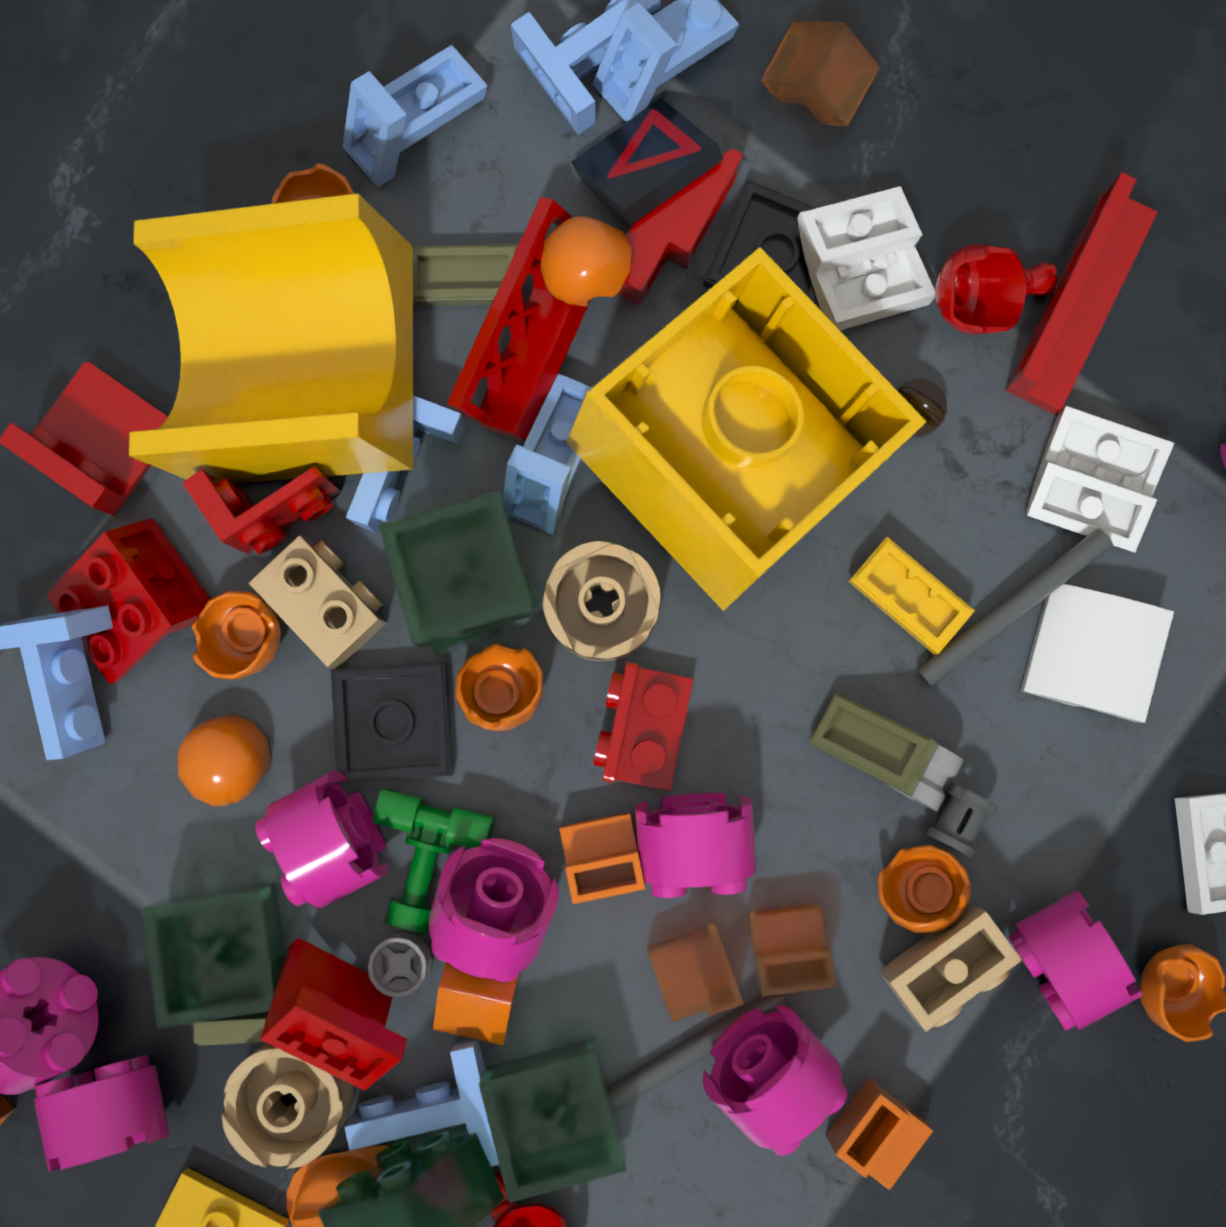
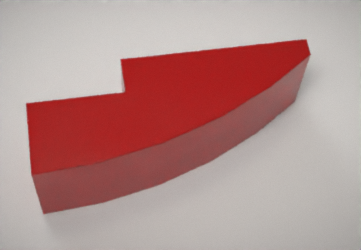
M732 149L722 154L723 160L634 223L625 234L632 248L630 271L621 290L617 293L618 295L642 306L667 259L686 269L688 268L740 173L743 153Z

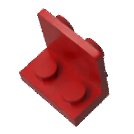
M85 362L41 423L37 424L32 432L11 422L1 435L0 444L92 508L115 517L151 467L150 464L129 456L130 432L157 430L164 424L168 416L90 362Z
M317 466L310 468L256 505L253 504L240 486L235 488L226 477L218 480L202 469L182 482L220 541L248 555L253 551L261 555L272 550L286 539L287 536L284 533L286 529L301 519L305 523H310L320 518L333 508L334 503L331 499L341 493L336 483Z
M153 518L105 531L47 595L58 613L109 606L113 628L81 637L84 650L109 684L124 678L166 635L191 626L195 620L199 619L198 616L210 600V597Z
M631 662L626 663L624 674L612 672L605 707L617 709L612 732L600 730L593 763L594 766L604 767L602 781L614 783V780L671 791L693 684L692 678L639 668L638 664Z
M297 938L289 946L260 1037L261 1041L364 1091L403 1059L407 1038L385 1028L393 997L386 996L377 990L370 980L369 973L300 938Z

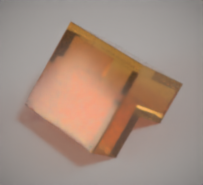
M793 21L764 73L761 82L779 102L805 104L823 125L848 127L880 66L844 22Z
M818 904L747 912L755 981L762 996L836 987L832 950L826 944L822 908Z
M714 923L647 947L648 955L672 1022L705 1010L708 1016H712L744 1004Z

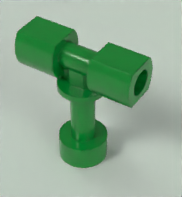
M383 788L376 803L372 823L408 832L405 843L416 847L403 897L390 898L384 922L403 930L429 933V917L432 907L426 905L425 900L438 853L449 854L452 844L473 848L480 846L482 840L491 839L496 816L462 807H454L453 811L450 812L424 805V797L390 788Z

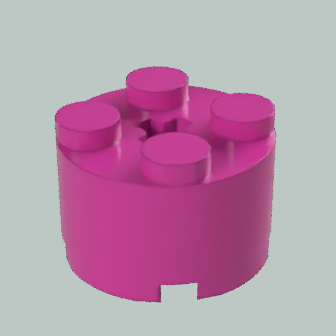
M330 771L270 803L266 809L265 817L257 820L255 823L256 833L261 844L267 851L274 852L284 872L281 875L282 888L287 898L295 906L308 902L314 907L324 908L378 880L389 871V862L379 865L377 853L387 849L379 824L372 823L374 814L359 791L351 795L347 794L339 784L348 780V778L338 771Z
M705 792L661 797L662 808L648 811V801L637 804L635 806L638 855L644 882L651 884L652 896L659 898L680 897L687 894V888L711 886V892L715 894L727 895L746 891V879L757 872L752 799L748 796L739 795L740 806L726 804V793Z
M499 838L482 840L480 846L465 851V846L454 851L443 866L429 917V931L432 939L431 948L433 954L439 960L451 964L464 973L481 978L495 979L499 982H509L516 979L521 971L532 964L540 953L558 904V886L555 878L552 882L543 869L545 862L530 848L511 840Z
M1078 890L1016 923L1015 926L1018 931L1008 936L1033 978L1042 973L1046 977L1048 982L1040 985L1038 988L1065 1031L1074 1026L1081 1030L1143 996L1141 990L1134 984L1136 980L1100 920L1092 921L1085 909L1089 904Z
M45 957L15 960L0 971V1094L14 1095L35 1089V1086L47 1083L73 1068L85 1057L95 1040L98 1029V1007L96 1003L98 990L91 978L80 975L75 969L61 961Z
M774 1005L779 1012L764 1014L757 1008L736 1019L723 1031L710 1051V1054L716 1060L711 1075L704 1070L703 1087L713 1103L754 1144L762 1148L772 1149L777 1155L785 1156L794 1152L801 1144L802 1139L816 1130L828 1115L837 1112L844 1105L847 1098V1089L842 1084L841 1067L833 1053L792 1009L783 1005Z
M148 1054L94 1069L96 1082H94L92 1071L35 1086L37 1099H34L48 1172L59 1168L60 1170L118 1154L129 1150L128 1148L133 1147L136 1143L146 1141L148 1144L170 1136L156 1065L150 1066Z

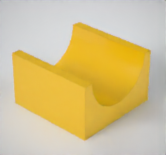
M360 194L134 221V245L147 255L157 269L173 306L180 340L181 369L177 397L170 415L157 430L130 432V457L184 479H188L202 469L218 480L226 477L232 484L295 479L314 466H317L327 476L413 470V246Z
M759 247L586 393L566 443L724 611L844 498L873 474L926 421L765 251Z

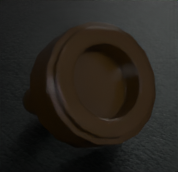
M912 379L903 383L897 389L904 399L926 421L910 438H920L929 435L944 421L947 413V400L943 391L935 383L925 379Z

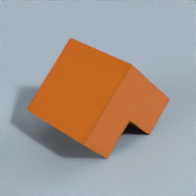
M630 812L560 826L559 830L566 859L565 869L572 904L645 889Z
M446 962L438 987L433 1030L504 1046L519 976L513 981L499 982L491 978L469 975Z
M868 1077L827 1132L826 1137L836 1156L866 1178L869 1174L890 1190L932 1134L933 1130L924 1119Z

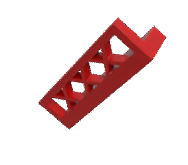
M1123 172L1100 195L1062 272L1055 293L1051 295L1005 391L1055 415L1062 410L1158 213L1128 198L1137 179Z
M540 197L447 402L448 405L483 428L524 442L560 371L588 306L567 304L551 295L546 287L540 271L545 235L551 222L559 226L564 221L573 217L553 199ZM532 274L534 289L529 300L523 303L521 288L527 275ZM509 325L511 340L506 351L500 354L498 339L503 328ZM487 377L488 391L481 406L478 407L471 402V399L480 379Z

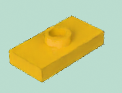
M889 537L882 540L848 580L852 586L934 655L942 651L975 612L974 609Z
M187 1167L181 1173L155 1227H286L289 1219Z

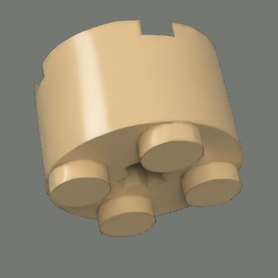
M595 541L571 549L557 561L545 585L543 609L551 631L570 652L592 661H613L635 652L650 637L659 616L661 594L655 573L641 555L621 545ZM601 588L605 595L615 593L618 597V600L612 603L613 614L603 617L599 610L590 613L586 609L593 602L592 592L596 589Z
M264 1043L233 1071L227 1081L224 1091V1113L222 1114L223 1129L233 1148L252 1164L267 1167V1165L287 1167L286 1169L301 1167L317 1158L329 1146L343 1126L352 1106L355 1087L270 1044ZM290 1092L294 1095L297 1102L291 1103L287 1107L280 1098Z

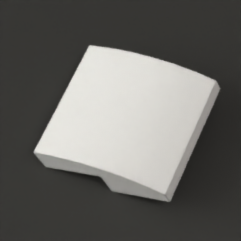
M901 186L800 212L797 218L799 233L815 295L821 311L839 330L929 305L935 298V289L915 247L923 234Z
M1064 405L1058 413L1049 437L1025 514L1085 536L1100 528L1108 535L1114 546L1135 553L1157 502V499L1152 496L1174 443Z
M1067 584L1061 585L1044 600L1020 691L1070 706L1085 707L1129 721L1145 723L1174 611Z
M1226 793L1175 798L1188 913L1204 915L1225 912Z

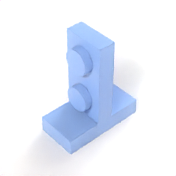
M611 0L601 16L588 25L582 22L570 28L562 36L559 45L556 47L530 12H527L511 24L514 49L578 135L596 123L595 100L581 83V80L599 68L622 12L640 2L652 16L660 11L661 0Z
M676 0L652 16L638 2L622 12L592 85L627 123L647 108L658 86L732 39L739 23L718 0Z
M452 45L384 87L368 71L351 82L342 147L377 187H380L395 177L400 152L483 100L488 85Z
M561 374L557 375L523 447L516 445L507 463L502 515L548 534H554L562 517L565 497L583 461L569 447L566 441L585 395L592 387Z
M413 396V463L420 446V438L415 437L417 429L459 445L467 425L461 413ZM401 471L363 473L346 518L355 525L377 532L381 521L388 523L398 504L400 492L395 490L394 487Z
M108 605L27 617L0 624V650L20 647L46 760L64 759L106 743L81 637L113 628Z
M472 1038L458 1039L450 1051L457 1088L451 1089L449 1082H438L416 1090L415 1098L394 1103L392 1095H385L360 1103L358 1105L359 1111L354 1112L345 1125L349 1150L466 1123L476 1170L500 1165L504 1146L480 1040Z

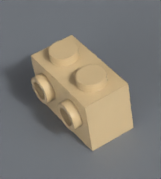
M299 535L255 576L249 584L327 667L339 669L387 623L377 613L384 604L361 580L352 586L338 570L345 563L322 539L313 545L310 541Z
M969 903L967 909L955 924L946 930L926 935L878 972L913 1020L927 1032L932 1027H940L954 1019L962 1011V1005L979 992L989 991L1001 984L1009 976V970L1021 962L1022 959L988 913Z

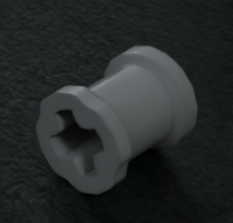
M951 783L947 790L951 795L936 826H929L925 834L953 850L972 858L976 851L972 844L987 815H994L998 806L966 788Z

